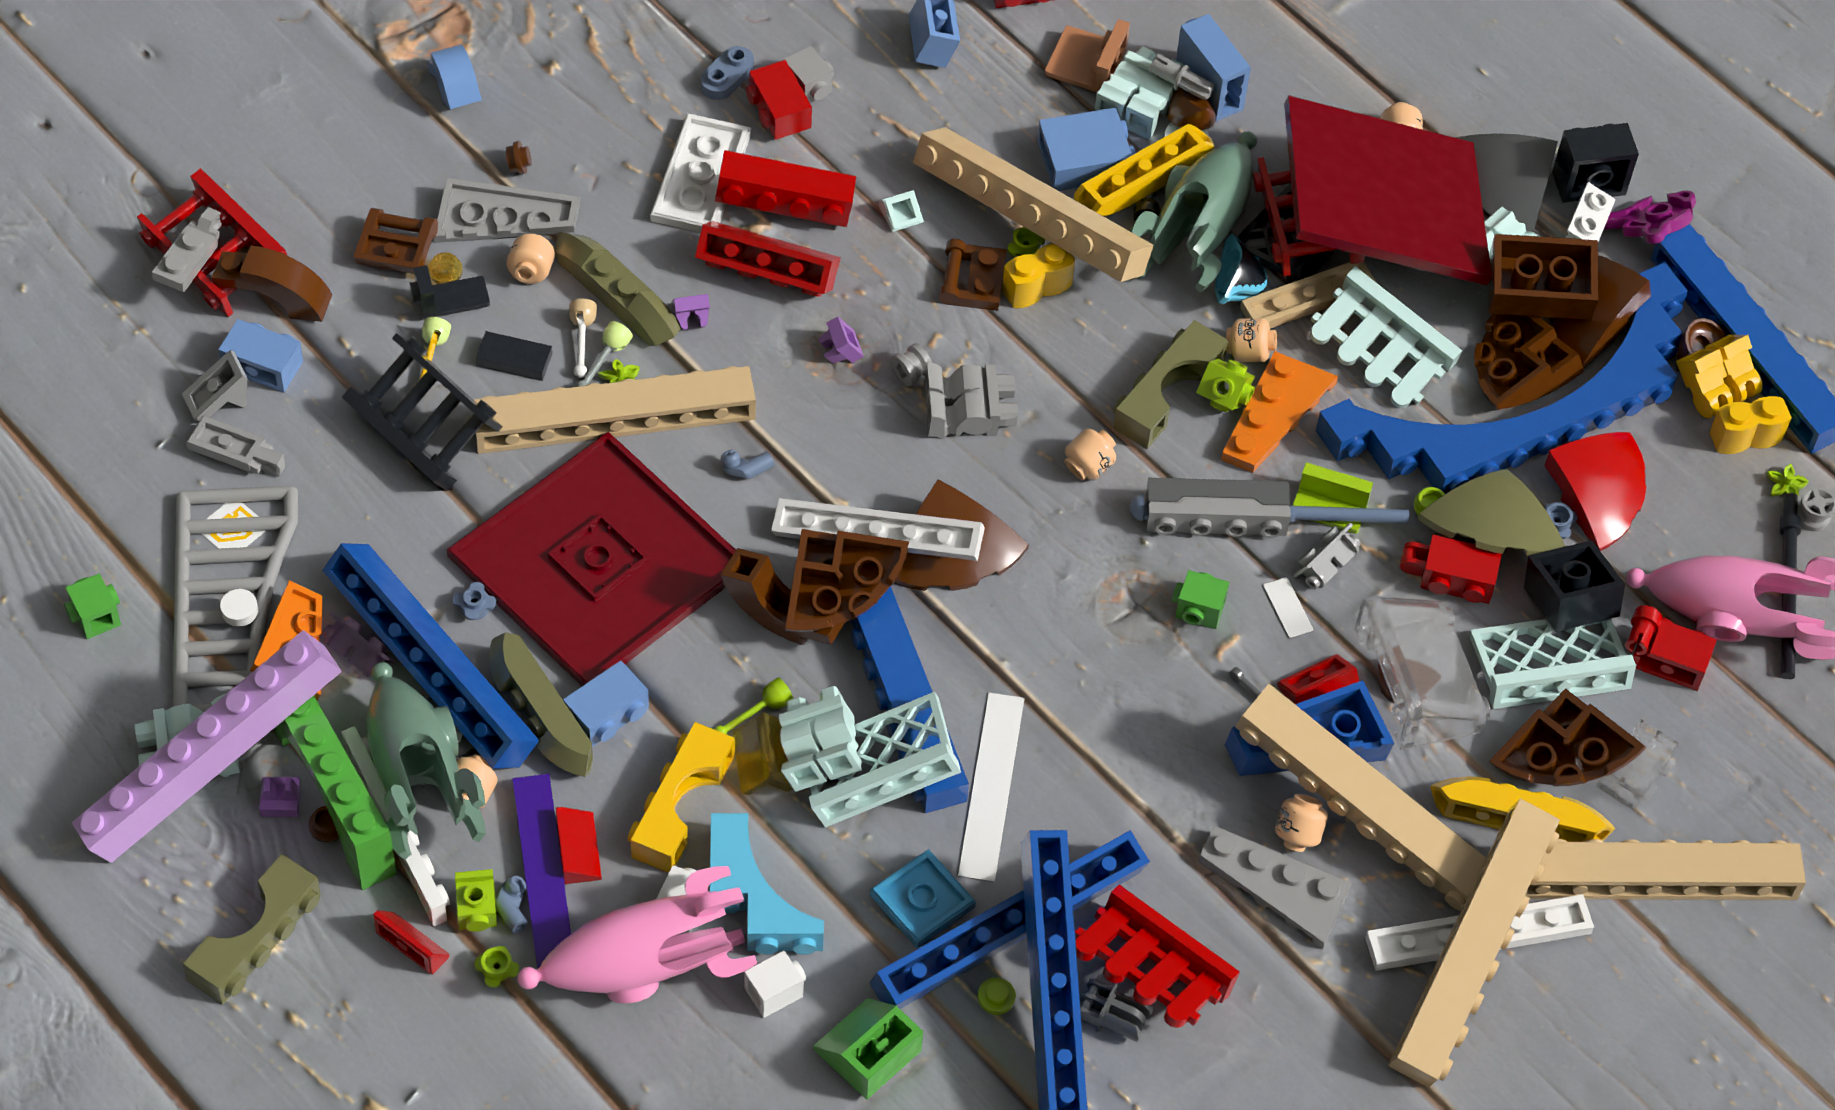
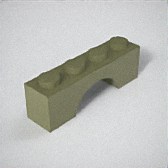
M1193 320L1186 330L1181 328L1174 336L1171 347L1166 352L1162 350L1156 356L1147 374L1143 372L1138 376L1133 385V390L1128 396L1122 395L1113 408V413H1115L1113 429L1148 449L1166 429L1170 406L1165 401L1162 392L1168 386L1178 381H1201L1209 361L1215 359L1225 360L1228 340L1196 320Z
M281 854L258 880L261 899L265 903L263 915L258 923L246 933L236 937L217 938L207 936L183 963L187 981L221 1005L230 996H236L243 989L246 978L255 968H261L268 961L271 950L280 940L284 941L292 934L296 922L304 913H310L320 900L321 893L318 877L284 854Z

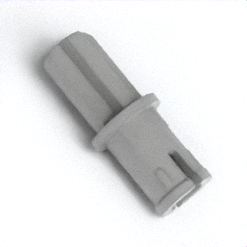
M1158 54L1150 66V73L1174 85V89L1182 88L1202 100L1208 99L1214 90L1212 82L1191 72L1189 66L1185 65L1183 67L1162 54Z

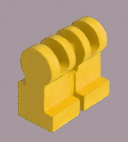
M1728 335L1705 346V349H1699L1676 361L1686 388H1690L1692 391L1694 405L1704 418L1715 416L1718 409L1723 405L1743 402L1747 396L1753 397L1762 391V380L1754 369L1748 349L1752 348L1748 335Z

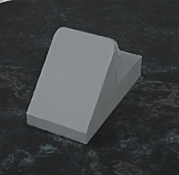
M229 350L182 393L194 420L200 421L203 416L211 417L226 402L243 408L246 407L247 376L234 351Z

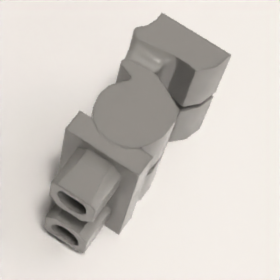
M927 362L924 376V392L927 407L928 437L933 436L942 439L949 434L960 436L962 432L971 435L986 433L987 436H997L999 426L1017 425V402H999V398H1014L1015 375L997 374L996 365H985V368L978 365H961L949 378H943L941 366L936 363Z

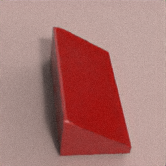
M1335 654L1277 682V686L1286 698L1294 704H1298L1359 682L1357 668L1339 654Z
M556 807L564 884L602 880L593 812Z
M377 910L373 914L376 933L429 974L433 975L448 960L450 954L395 912Z

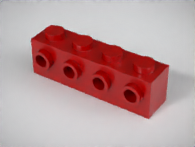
M724 150L715 202L847 227L853 203L856 176Z
M715 221L702 225L695 258L705 260L707 266L718 269H725L726 266L738 270L737 274L749 278H757V276L770 279L769 283L780 287L793 285L802 288L803 293L821 297L822 294L833 290L841 257Z

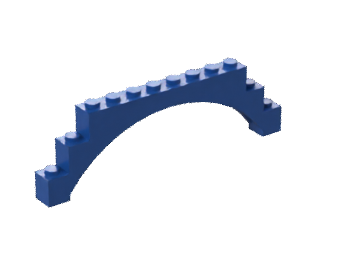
M1665 262L1639 273L1650 280L1651 297L1634 312L1632 326L1622 345L1611 360L1592 379L1573 393L1544 408L1518 417L1494 422L1466 425L1431 424L1381 415L1355 406L1350 399H1347L1320 411L1316 432L1336 461L1347 457H1356L1367 449L1388 480L1400 474L1402 476L1408 475L1418 467L1432 487L1438 488L1447 494L1472 479L1491 472L1504 470L1508 467H1518L1535 455L1548 454L1549 450L1562 443L1579 440L1589 431L1596 428L1604 429L1616 419L1625 415L1628 417L1633 416L1643 407L1652 403L1660 404L1666 401L1672 395V390L1678 376L1666 360H1669L1677 353L1683 334L1672 318L1682 311L1688 291Z

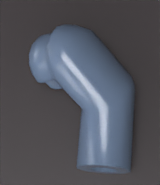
M727 450L721 455V462L723 463L721 467L727 475L744 479H751L775 466L774 460L768 451L750 460L740 458L739 453L735 450Z
M511 876L502 884L495 901L497 912L512 933L522 931L528 924L519 910L524 891L526 890V883L519 876Z

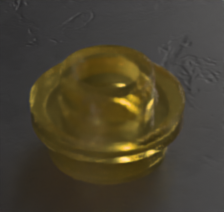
M448 252L435 255L428 266L430 278L437 284L459 280L463 273L460 260Z

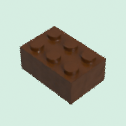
M1508 234L1494 235L1489 252L1492 278L1489 282V314L1592 319L1598 302V240Z

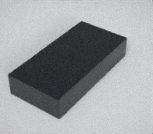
M485 331L475 359L476 366L543 381L553 353L552 346Z

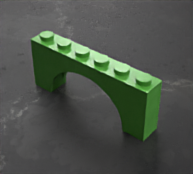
M313 695L278 724L274 731L282 746L284 747L291 743L305 763L333 820L345 853L346 862L361 889L365 890L397 875L391 833Z

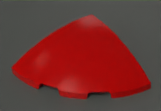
M1630 432L1605 433L1582 438L1549 450L1544 467L1563 492L1560 500L1577 514V524L1600 551L1610 547L1628 532L1631 522L1638 511H1641L1647 488L1646 467L1635 439Z

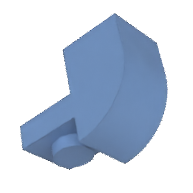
M462 44L430 53L431 59L426 60L429 73L437 78L441 98L445 106L453 109L482 100L473 66Z

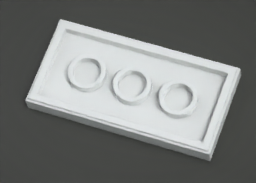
M687 113L652 208L650 221L701 233L703 224L711 221L720 223L727 205L715 202L724 150L744 154L751 136V127Z

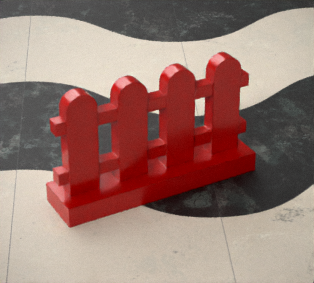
M1120 884L1111 891L1105 908L1101 906L1096 911L1094 918L1097 921L1086 931L1081 927L1075 930L1076 958L1082 961H1090L1097 955L1106 962L1103 969V976L1106 980L1112 983H1120L1127 977L1136 984L1133 992L1134 999L1142 1005H1151L1156 1000L1160 1001L1167 1007L1164 1013L1165 1022L1174 1028L1183 1027L1187 1022L1194 1026L1201 1017L1198 1011L1208 1001L1214 1005L1218 1002L1223 1003L1230 996L1240 973L1235 967ZM1119 935L1127 943L1115 953L1107 945ZM1149 957L1157 965L1147 974H1144L1137 967ZM1179 979L1188 986L1176 997L1167 989Z

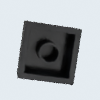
M1628 123L1605 124L1588 128L1577 127L1563 131L1552 170L1562 203L1579 201L1588 182L1611 197L1627 194L1639 155Z
M1591 540L1528 555L1524 589L1555 632L1620 617L1625 583Z

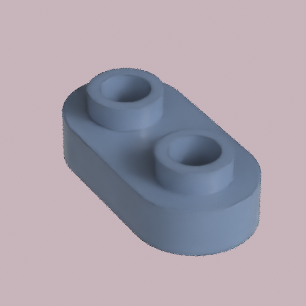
M734 46L725 50L702 73L701 90L703 94L714 100H722L729 97L749 77V71L754 70L753 53L741 46Z

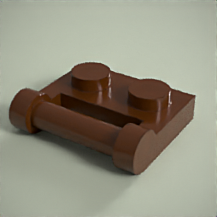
M371 208L353 258L356 264L414 274V267L424 266L432 239L436 237L438 231V220L429 217L421 220L384 213L382 209ZM388 227L419 234L418 237L380 231L378 229Z
M950 239L947 241L945 253L948 258L944 285L939 289V301L947 305L999 311L1007 249L969 245L960 239ZM961 260L971 261L967 291L957 288Z

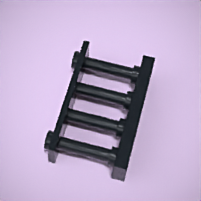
M396 333L392 339L404 351L370 391L365 390L363 393H360L350 387L342 398L431 481L448 491L457 481L448 472L451 468L449 463L484 423L498 432L503 426L493 418L497 412L482 399L478 403L475 402L424 355L427 348L411 336L407 341ZM416 360L427 372L393 412L388 411L385 414L378 408L382 404L380 399L409 365ZM439 381L450 393L417 432H411L408 435L401 429L405 425L403 420L432 386ZM462 402L473 412V415L439 454L435 453L433 456H430L425 451V448L428 446L426 442L457 405Z

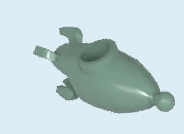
M1244 131L1239 135L1238 142L1215 148L1199 157L1191 166L1180 164L1173 168L1166 185V202L1159 216L1150 211L1143 212L1136 219L1130 232L1139 237L1145 233L1151 234L1149 243L1154 245L1144 275L1137 277L1139 280L1146 275L1155 262L1160 265L1186 236H1189L1187 239L1188 252L1193 256L1191 270L1194 271L1197 267L1201 270V276L1195 289L1200 293L1203 292L1217 277L1222 265L1219 258L1212 254V252L1219 246L1244 211L1251 193L1253 160L1250 150L1257 144V137L1254 133Z
M384 662L375 664L371 670V676L377 684L372 691L368 706L366 733L369 751L386 791L384 803L391 816L386 825L391 833L393 849L404 860L412 855L407 835L409 831L417 835V827L413 819L414 814L417 812V806L410 786L423 783L435 785L440 789L455 825L462 820L472 840L480 842L486 834L485 823L479 809L485 805V794L481 780L475 773L467 768L459 770L456 760L459 751L457 734L448 707L433 708L432 704L414 688L399 679L393 678V670L389 664ZM464 793L467 794L469 800L464 799Z

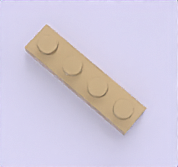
M1349 262L1241 301L1240 309L1246 319H1266L1271 329L1329 308L1336 301L1333 293L1338 287L1342 289L1346 275L1354 266L1375 282L1376 280L1364 262L1357 264Z

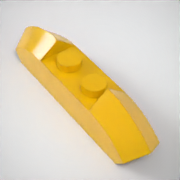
M1187 124L1081 184L1074 193V200L1102 216L1119 212L1167 185L1169 175L1176 165L1191 166L1199 157L1212 151L1215 147L1212 138L1194 125Z
M1471 776L1450 778L1430 785L1435 806L1447 818L1500 830L1509 809L1521 798L1560 819L1555 830L1556 833L1560 834L1558 839H1563L1567 842H1585L1591 839L1604 841L1615 830L1614 826L1595 809L1566 796H1562L1561 799L1553 797L1546 792H1531L1518 789L1511 784L1492 783L1488 778Z

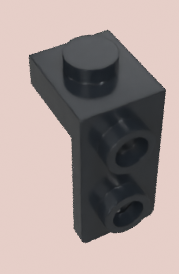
M428 266L414 267L415 282L409 283L413 303L419 302L423 319L490 306V299L483 276L432 285Z

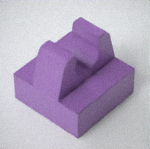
M708 294L674 298L672 300L673 315H675L680 324L681 330L688 329L687 318L690 316V313H694V316L699 319L700 328H704L707 325L710 308Z
M838 316L827 322L828 330L819 338V343L826 349L833 345V348L824 354L826 359L831 363L847 359L854 363L864 357L853 328Z
M262 777L259 807L261 817H298L301 791L300 777Z

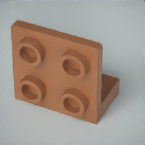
M1118 19L1113 31L1107 30L1104 37L1072 26H1066L1045 68V75L1098 92L1103 82L1109 81L1110 75L1114 74L1125 54L1130 23Z

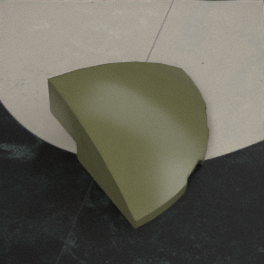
M1508 469L1491 472L1462 484L1433 502L1419 513L1418 517L1420 522L1449 538H1453L1458 534L1465 538L1475 539L1476 548L1502 554L1505 548L1509 547L1514 550H1525L1528 557V555L1565 547L1547 511L1526 485Z

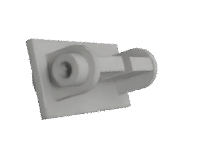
M1349 523L1340 530L1334 526L1320 538L1323 545L1317 551L1312 548L1298 560L1301 567L1292 576L1295 578L1303 573L1307 577L1305 580L1306 584L1311 589L1323 588L1339 571L1330 560L1332 559L1341 568L1359 552V546L1361 545L1359 539L1354 535L1349 536L1347 533L1353 524Z

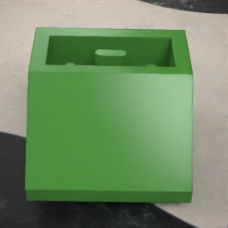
M867 998L813 1045V1050L867 1100L922 1051L923 1030L896 1005Z

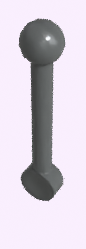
M1234 667L1229 671L1233 681L1240 682L1256 698L1260 695L1261 692L1244 677L1243 672L1238 667Z

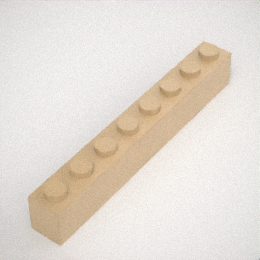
M946 127L921 133L913 160L915 165L1120 282L1144 275L1154 246L1153 244Z
M731 366L720 370L693 371L687 374L671 376L659 375L654 378L638 380L625 379L621 382L605 384L591 383L586 386L572 388L558 387L548 391L520 392L507 396H486L481 399L497 412L493 418L503 427L498 432L484 423L475 433L478 454L596 440L608 431L614 437L749 421L756 420V398L749 366ZM474 399V401L478 403L481 399Z
M1268 684L1235 725L1240 730L1242 738L1251 745L1261 747L1269 754L1270 760L1281 769L1287 768L1298 777L1302 787L1312 793H1318L1327 801V805L1333 812L1340 816L1348 817L1356 824L1357 830L1364 837L1370 840L1375 839L1386 848V853L1389 857L1398 863H1405L1415 871V876L1421 883L1428 887L1436 888L1445 896L1446 902L1451 907L1461 911L1486 857L1273 686Z
M1521 798L1509 809L1390 1059L1389 1067L1428 1088L1438 1079L1444 1081L1453 1065V1060L1449 1059L1453 1047L1459 1048L1468 1033L1469 1028L1464 1025L1469 1013L1474 1015L1483 1001L1484 995L1480 993L1484 981L1490 982L1499 967L1500 962L1495 960L1500 948L1505 950L1514 935L1515 930L1510 928L1515 916L1520 918L1529 903L1530 898L1525 896L1530 884L1536 885L1544 871L1545 866L1540 864L1545 852L1550 854L1558 841L1560 834L1556 833L1555 830L1560 819Z
M1558 839L1551 853H1544L1540 864L1545 866L1544 871L1536 885H1529L1525 896L1530 899H1559L1583 894L1585 899L1798 900L1806 884L1800 843H1787L1782 840H1775L1769 843H1750L1747 840H1737L1732 843H1714L1711 840H1699L1695 843H1677L1674 840L1640 842L1629 839L1622 842H1603L1599 839H1591L1585 842H1567L1563 839Z

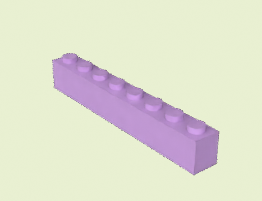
M304 630L301 631L71 822L87 849L110 863L115 861L339 675L342 671L326 647Z

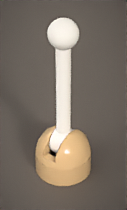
M583 298L575 299L569 304L570 321L579 327L577 365L573 370L574 375L578 378H583L587 374V368L584 366L585 328L595 321L597 312L596 303Z

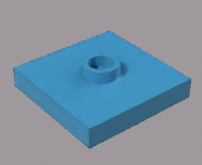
M929 849L870 889L871 898L916 948L970 912L976 905V901Z

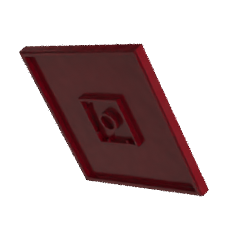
M1288 95L1284 108L1296 239L1473 283L1489 284L1492 272L1474 142Z
M608 431L446 551L447 557L473 582L482 583L485 592L489 596L495 597L496 604L576 682L584 686L619 661H622L624 664L628 663L725 589L721 573L736 549Z

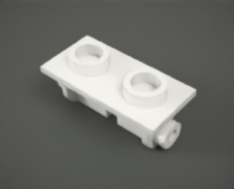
M1586 183L1566 231L1569 233L1566 238L1599 241L1616 199L1591 183Z

